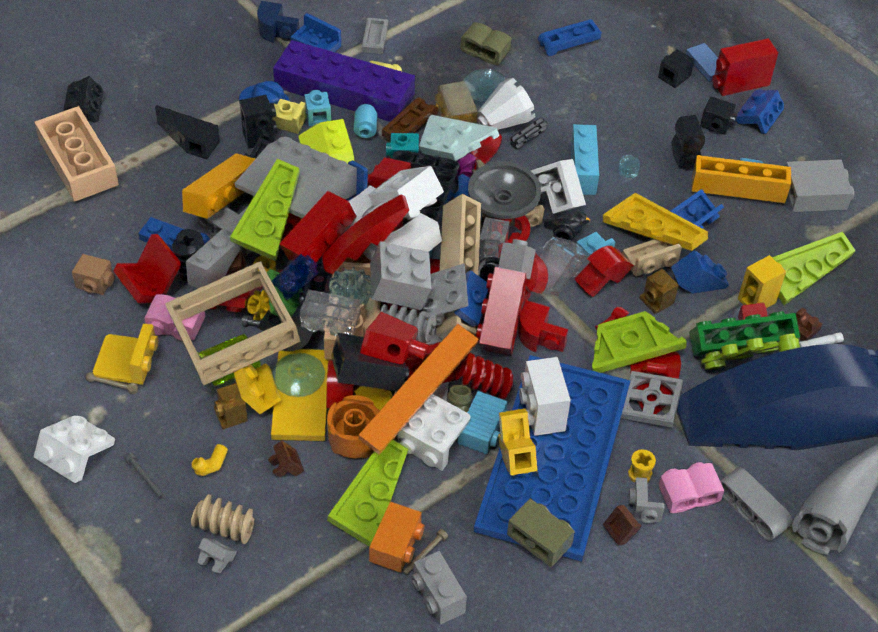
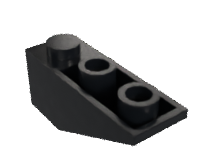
M156 105L157 124L186 153L207 160L220 142L218 125Z

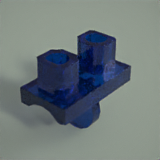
M300 254L271 282L283 293L284 298L288 301L319 273L315 269L317 264L310 256L304 257Z

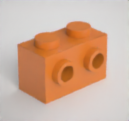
M390 502L369 547V562L401 573L405 563L410 564L413 558L415 548L412 546L415 540L420 541L423 535L425 525L421 523L422 512Z

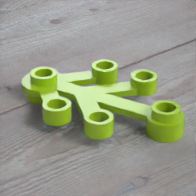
M795 334L780 336L779 342L772 341L763 343L762 338L747 340V347L738 349L737 344L725 345L721 347L722 353L715 351L705 354L706 358L701 360V364L705 365V370H713L725 367V361L745 359L753 357L755 354L771 353L778 350L782 352L800 348L799 338H796Z

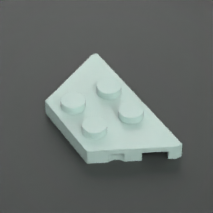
M430 115L419 148L422 154L457 161L466 156L467 153L480 148V141L487 137L497 138L499 132L495 127Z

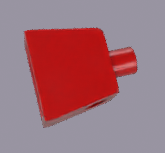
M380 312L366 329L360 353L400 365L405 362L409 355L423 360L428 344L415 340L418 333L417 327L389 314Z

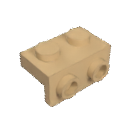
M654 239L624 249L622 254L634 265L631 271L636 277L652 273L654 270L666 266H673L679 261L682 247L679 244L672 246V244Z

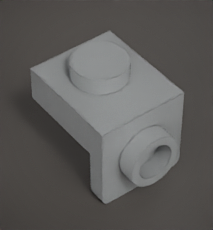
M636 477L634 488H629L628 504L633 505V517L645 523L660 522L664 512V503L648 502L647 478Z

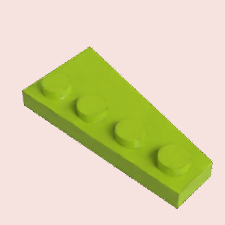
M280 159L275 161L230 236L231 242L276 261L280 247L279 243L282 240L300 174L298 167Z
M843 231L772 257L786 271L778 296L783 305L794 299L854 254L855 249Z
M392 440L380 455L374 451L329 513L327 521L370 547L387 507L391 502L408 448Z

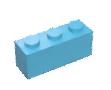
M573 124L571 159L574 161L583 195H596L599 181L596 125Z

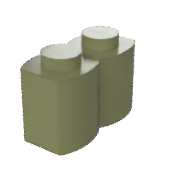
M473 22L461 37L460 49L470 56L480 57L485 62L499 65L510 51L512 38L504 32L492 30L482 23Z

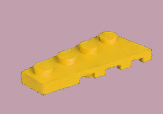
M637 193L632 194L603 214L604 223L672 245L679 244L682 248L693 251L708 240V231Z

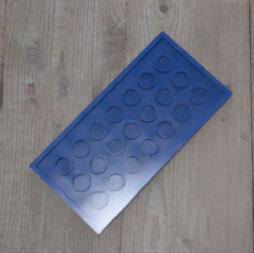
M530 355L528 361L544 358ZM560 363L571 400L566 430L534 436L532 426H529L530 438L536 447L537 471L510 475L499 448L474 525V532L519 544L507 535L508 522L531 498L537 504H543L559 520H564L570 524L575 531L573 543L563 554V557L582 562L631 380ZM518 390L512 410L524 408L527 410L526 405L521 404Z

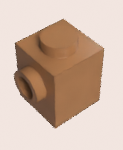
M82 254L72 271L75 287L88 293L104 295L108 286H112L115 278L109 260Z

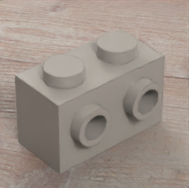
M440 551L415 561L414 572L411 575L412 582L416 590L422 593L428 611L434 614L438 623L441 625L465 614L467 596Z

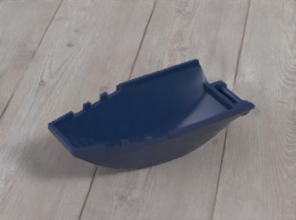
M843 344L812 345L761 357L720 373L680 395L676 413L688 445L722 447L723 444H739V448H748L749 445H765V449H774L775 446H790L791 450H804L878 437V350H868Z

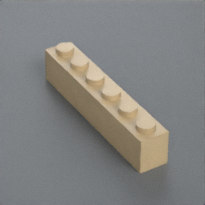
M464 194L443 205L440 271L464 263L466 273L471 270L478 275L481 203ZM454 311L444 314L442 324L437 326L436 336L444 339L457 324L475 335L476 326L472 327L457 316Z

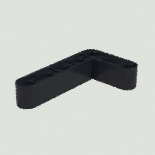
M399 150L394 152L393 159L411 163V169L431 166L444 192L436 197L437 201L434 204L423 207L419 211L438 222L440 230L442 226L443 205L452 200L457 188L459 163L452 159Z

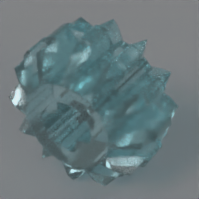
M343 267L341 272L335 271L333 278H330L329 281L331 300L336 302L337 307L345 305L347 310L350 306L358 309L360 304L367 305L371 297L370 275H366L364 269L356 271L355 267L351 270Z

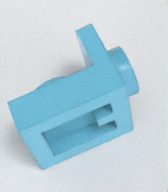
M594 232L577 241L576 248L587 259L592 253L604 246L615 247V241L613 238L605 241L597 232Z

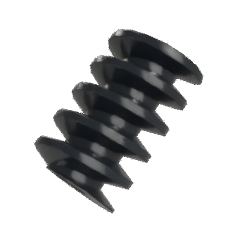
M194 229L180 231L172 244V250L181 263L179 268L180 277L188 282L186 261L204 246L202 235Z

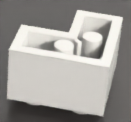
M573 159L558 161L531 170L540 182L541 194L547 192L553 214L586 205Z

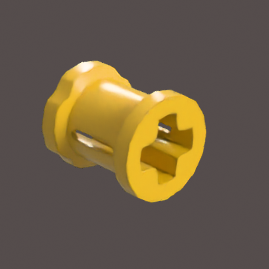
M641 449L633 453L631 458L632 465L628 471V476L632 482L636 481V477L647 478V483L650 481L653 473L652 469L656 462L652 452Z

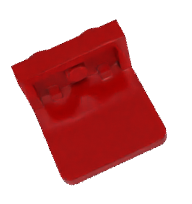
M152 234L137 263H117L113 272L137 303H152L155 295H166L181 263L158 234Z

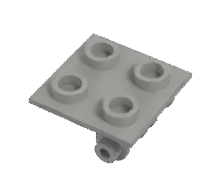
M464 263L431 274L432 289L422 309L419 310V315L424 311L427 314L426 319H429L431 314H436V326L442 324L445 313L468 306Z

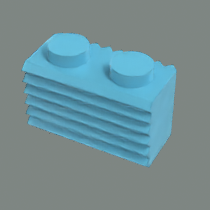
M477 391L473 403L467 412L470 415V422L458 436V444L488 454L490 447H496L498 444V434H500V431H498L500 428L499 412L507 411L508 401Z

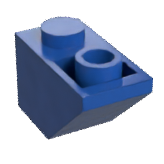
M695 250L671 266L678 285L692 294L726 289L729 286L725 268L719 263L715 264L707 255L703 256Z

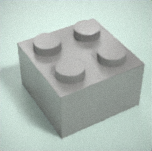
M379 242L370 262L371 299L421 310L432 289L429 252Z

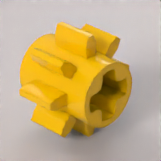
M255 290L254 295L248 299L247 309L249 313L254 314L253 320L261 321L267 311L270 310L269 298L264 290Z

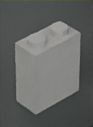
M842 160L794 161L786 163V166L791 167V186L788 192V199L792 212L848 209L850 201L854 198V188L850 186L848 170L844 169Z

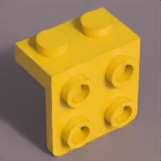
M143 323L138 338L113 334L106 335L93 369L94 376L143 385L147 372L151 369L154 351L157 350L159 337L155 336L154 326Z

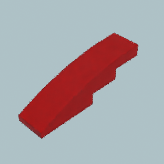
M401 194L380 205L343 233L322 255L325 271L334 274L347 257L356 261L370 243L378 246L380 241L384 242L410 210L406 196Z

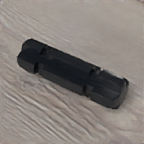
M538 118L510 138L511 146L518 149L524 143L539 135V133L547 129V121L543 118Z

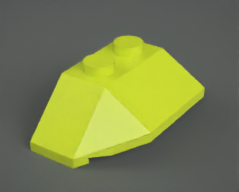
M344 119L316 123L298 136L299 143L308 145L314 150L326 153L337 160L345 161L347 164L349 161H354L353 150Z

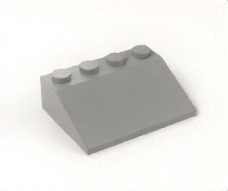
M281 137L268 144L235 182L236 188L255 196L277 159L298 167L300 174L289 212L303 218L327 191L344 199L355 195L357 189V168L347 164L345 161L337 160L326 153L314 150L308 145L298 143L289 137Z

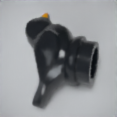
M576 212L574 214L562 215L556 219H546L544 226L553 229V238L557 243L567 245L571 243L575 235L581 232L582 227L590 222V219L587 218L585 213Z

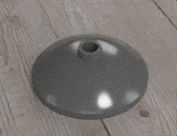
M495 162L487 164L473 173L468 184V195L470 198L481 203V212L500 219H512L528 214L537 206L541 196V186L537 177L527 168L510 162Z

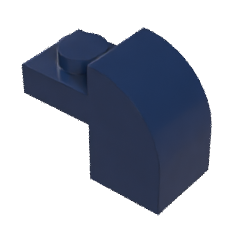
M261 1L257 10L258 30L261 37L272 43L275 42L276 37L291 40V36L299 30V18L283 16V6L280 3Z

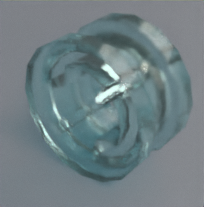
M632 155L623 156L620 159L618 168L620 175L625 178L636 177L640 168L639 159Z

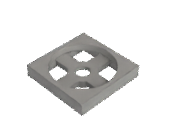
M631 371L629 379L631 381L621 419L673 428L683 380ZM650 383L649 387L644 390L635 389L642 384ZM661 384L669 388L673 396L662 394L660 391ZM654 394L657 399L655 401H648L647 396ZM630 399L642 401L644 404L643 411H634L629 404ZM659 404L671 406L670 411L663 416L653 414L655 407Z

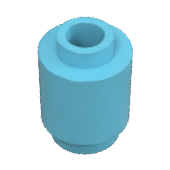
M363 104L355 111L354 133L361 138H370L377 131V112L373 106Z

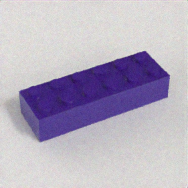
M294 40L290 41L273 67L274 82L278 83L284 91L304 97L305 94H309L313 90L327 92L329 104L356 111L360 105L369 104L375 108L377 118L389 122L410 104L415 95V75Z

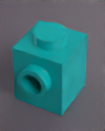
M391 133V143L386 142V156L393 159V153L399 150L419 153V134Z

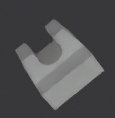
M203 538L198 547L201 549L197 563L207 565L209 559L213 558L215 564L212 571L221 573L228 562L233 561L237 551L215 539Z

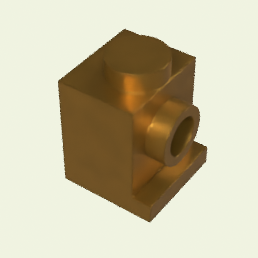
M661 269L647 277L644 293L640 295L639 299L654 314H657L674 304L678 284Z
M237 383L216 389L218 400L214 401V411L222 430L247 422L246 403L241 398Z

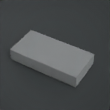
M367 18L362 52L384 53L389 20Z

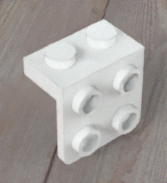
M432 394L398 433L397 442L408 448L407 454H413L422 459L426 465L443 471L448 464L449 448L469 424L470 415Z
M72 416L40 430L34 458L72 482L77 483L83 478L88 457L113 446L115 438L105 430L89 423L84 417Z

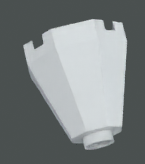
M509 78L497 86L479 109L477 121L480 125L495 127L497 130L519 125L535 118V113H531L534 110V105L525 89L521 85L516 87L514 83L517 81L514 78Z

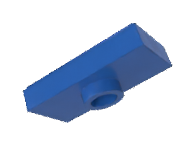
M470 270L466 273L468 306L455 310L454 313L474 327L479 324L483 300L486 298L488 289L486 288L487 282Z

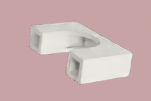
M369 186L349 201L357 217L343 233L374 208L368 194L376 188ZM420 213L400 229L391 232L384 242L429 252L442 242L438 222ZM370 243L363 254L372 260L378 246Z

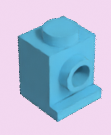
M313 90L309 94H305L309 126L331 121V106L327 92ZM324 112L325 115L313 116V113Z

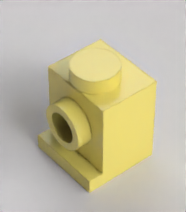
M280 99L278 104H274L276 117H273V120H275L277 128L299 134L307 118L305 102L298 104Z

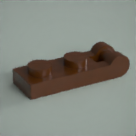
M420 97L416 98L382 129V136L391 141V133H415L428 121L430 115H437L438 107L433 104L428 105Z

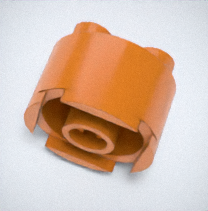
M351 395L344 397L343 401L338 404L335 402L330 407L327 415L328 440L335 454L348 458H369L374 451L359 440L358 436L380 411L373 401L364 396Z

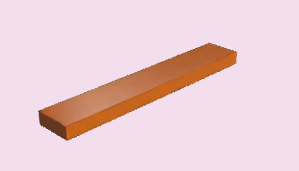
M457 324L362 430L358 439L380 455L473 349L479 339Z

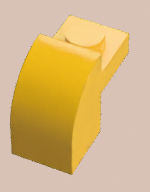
M524 408L499 412V444L502 458L509 474L517 475L537 471L536 447L530 438L527 410Z

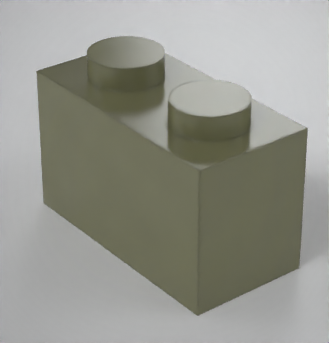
M531 498L509 519L507 530L509 537L550 567L572 546L575 533L569 523L559 520L543 504H537Z

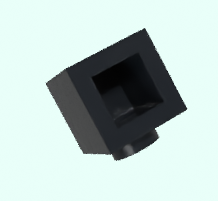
M676 49L670 55H666L661 61L658 78L673 88L678 87L691 76L695 59Z
M710 96L704 108L700 126L726 135L729 127H734L738 116L734 114L736 104Z

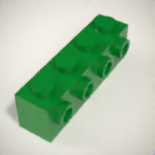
M784 311L770 313L767 317H760L759 314L745 317L744 320L737 321L736 318H727L721 320V323L714 324L711 321L696 323V327L689 331L693 356L705 355L715 351L722 353L721 347L730 344H737L738 349L746 348V341L755 338H762L763 343L779 342V337L787 334H795L796 338H800L796 313L785 314Z

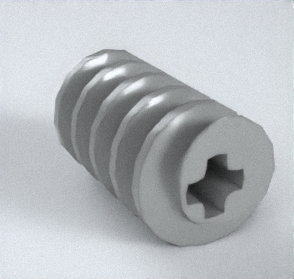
M386 304L381 308L380 312L389 314L417 327L418 333L415 340L425 344L431 341L435 332L436 314H431L429 319L426 320L427 314L424 311L417 317L416 309H412L409 315H407V307L404 306L400 309L399 313L398 306L395 304L390 307V310H388Z

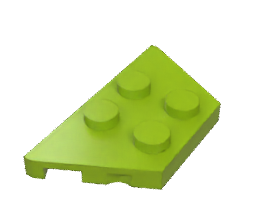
M646 311L598 324L592 371L603 373L685 349L687 341L682 336L677 338L670 333L668 326L656 321L655 317Z

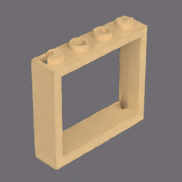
M261 261L165 303L203 386L301 342L297 328ZM262 285L281 324L200 360L182 321Z

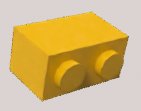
M769 255L748 266L738 300L743 305L765 303L766 308L775 304L786 274L782 265Z

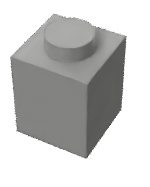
M513 239L512 243L503 242L498 268L524 272L527 279H530L536 250L528 247V242Z

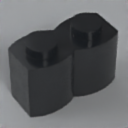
M696 115L681 116L676 121V134L672 139L671 146L680 169L693 168L696 156H701L700 150L705 144V136Z

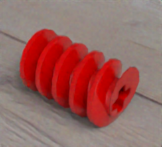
M471 352L459 363L455 373L456 380L462 377V385L467 386L471 380V389L475 390L481 384V392L486 393L490 388L489 395L496 396L499 392L498 398L503 400L511 390L514 379L511 369L503 368L498 363L493 364L490 360L484 361V358L480 356L475 357Z

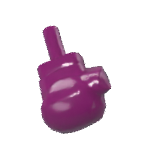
M467 153L466 156L457 160L459 163V176L464 174L471 178L475 168L476 157L471 153Z

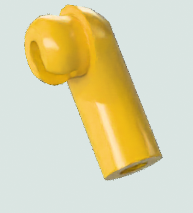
M217 444L210 458L206 460L203 457L195 458L191 464L195 474L205 476L218 471L228 452L227 447Z

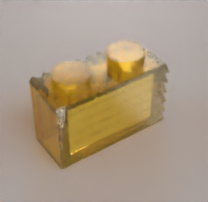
M465 81L439 85L438 94H435V102L437 107L442 108V117L477 124V108L470 96Z

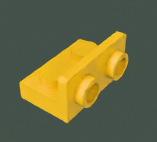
M264 363L257 369L250 364L233 372L241 398L259 414H262L281 400L270 366L267 363Z

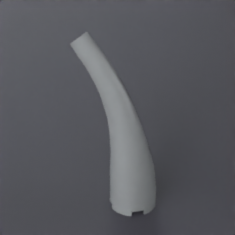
M878 444L843 463L829 474L803 502L793 520L792 528L793 532L798 530L799 534L804 538L801 543L807 548L828 555L830 550H838L839 553L844 550L878 485Z

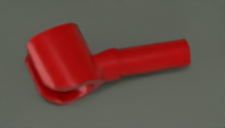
M616 307L611 316L600 324L626 317L629 312L622 307Z

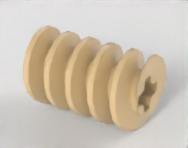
M210 494L197 504L191 518V525L193 527L199 525L201 530L210 528L213 534L220 532L222 537L230 535L233 541H238L241 538L242 544L248 542L254 527L253 509L249 508L244 515L242 514L243 506L238 505L235 511H232L231 501H228L223 508L222 498H218L212 504V495Z

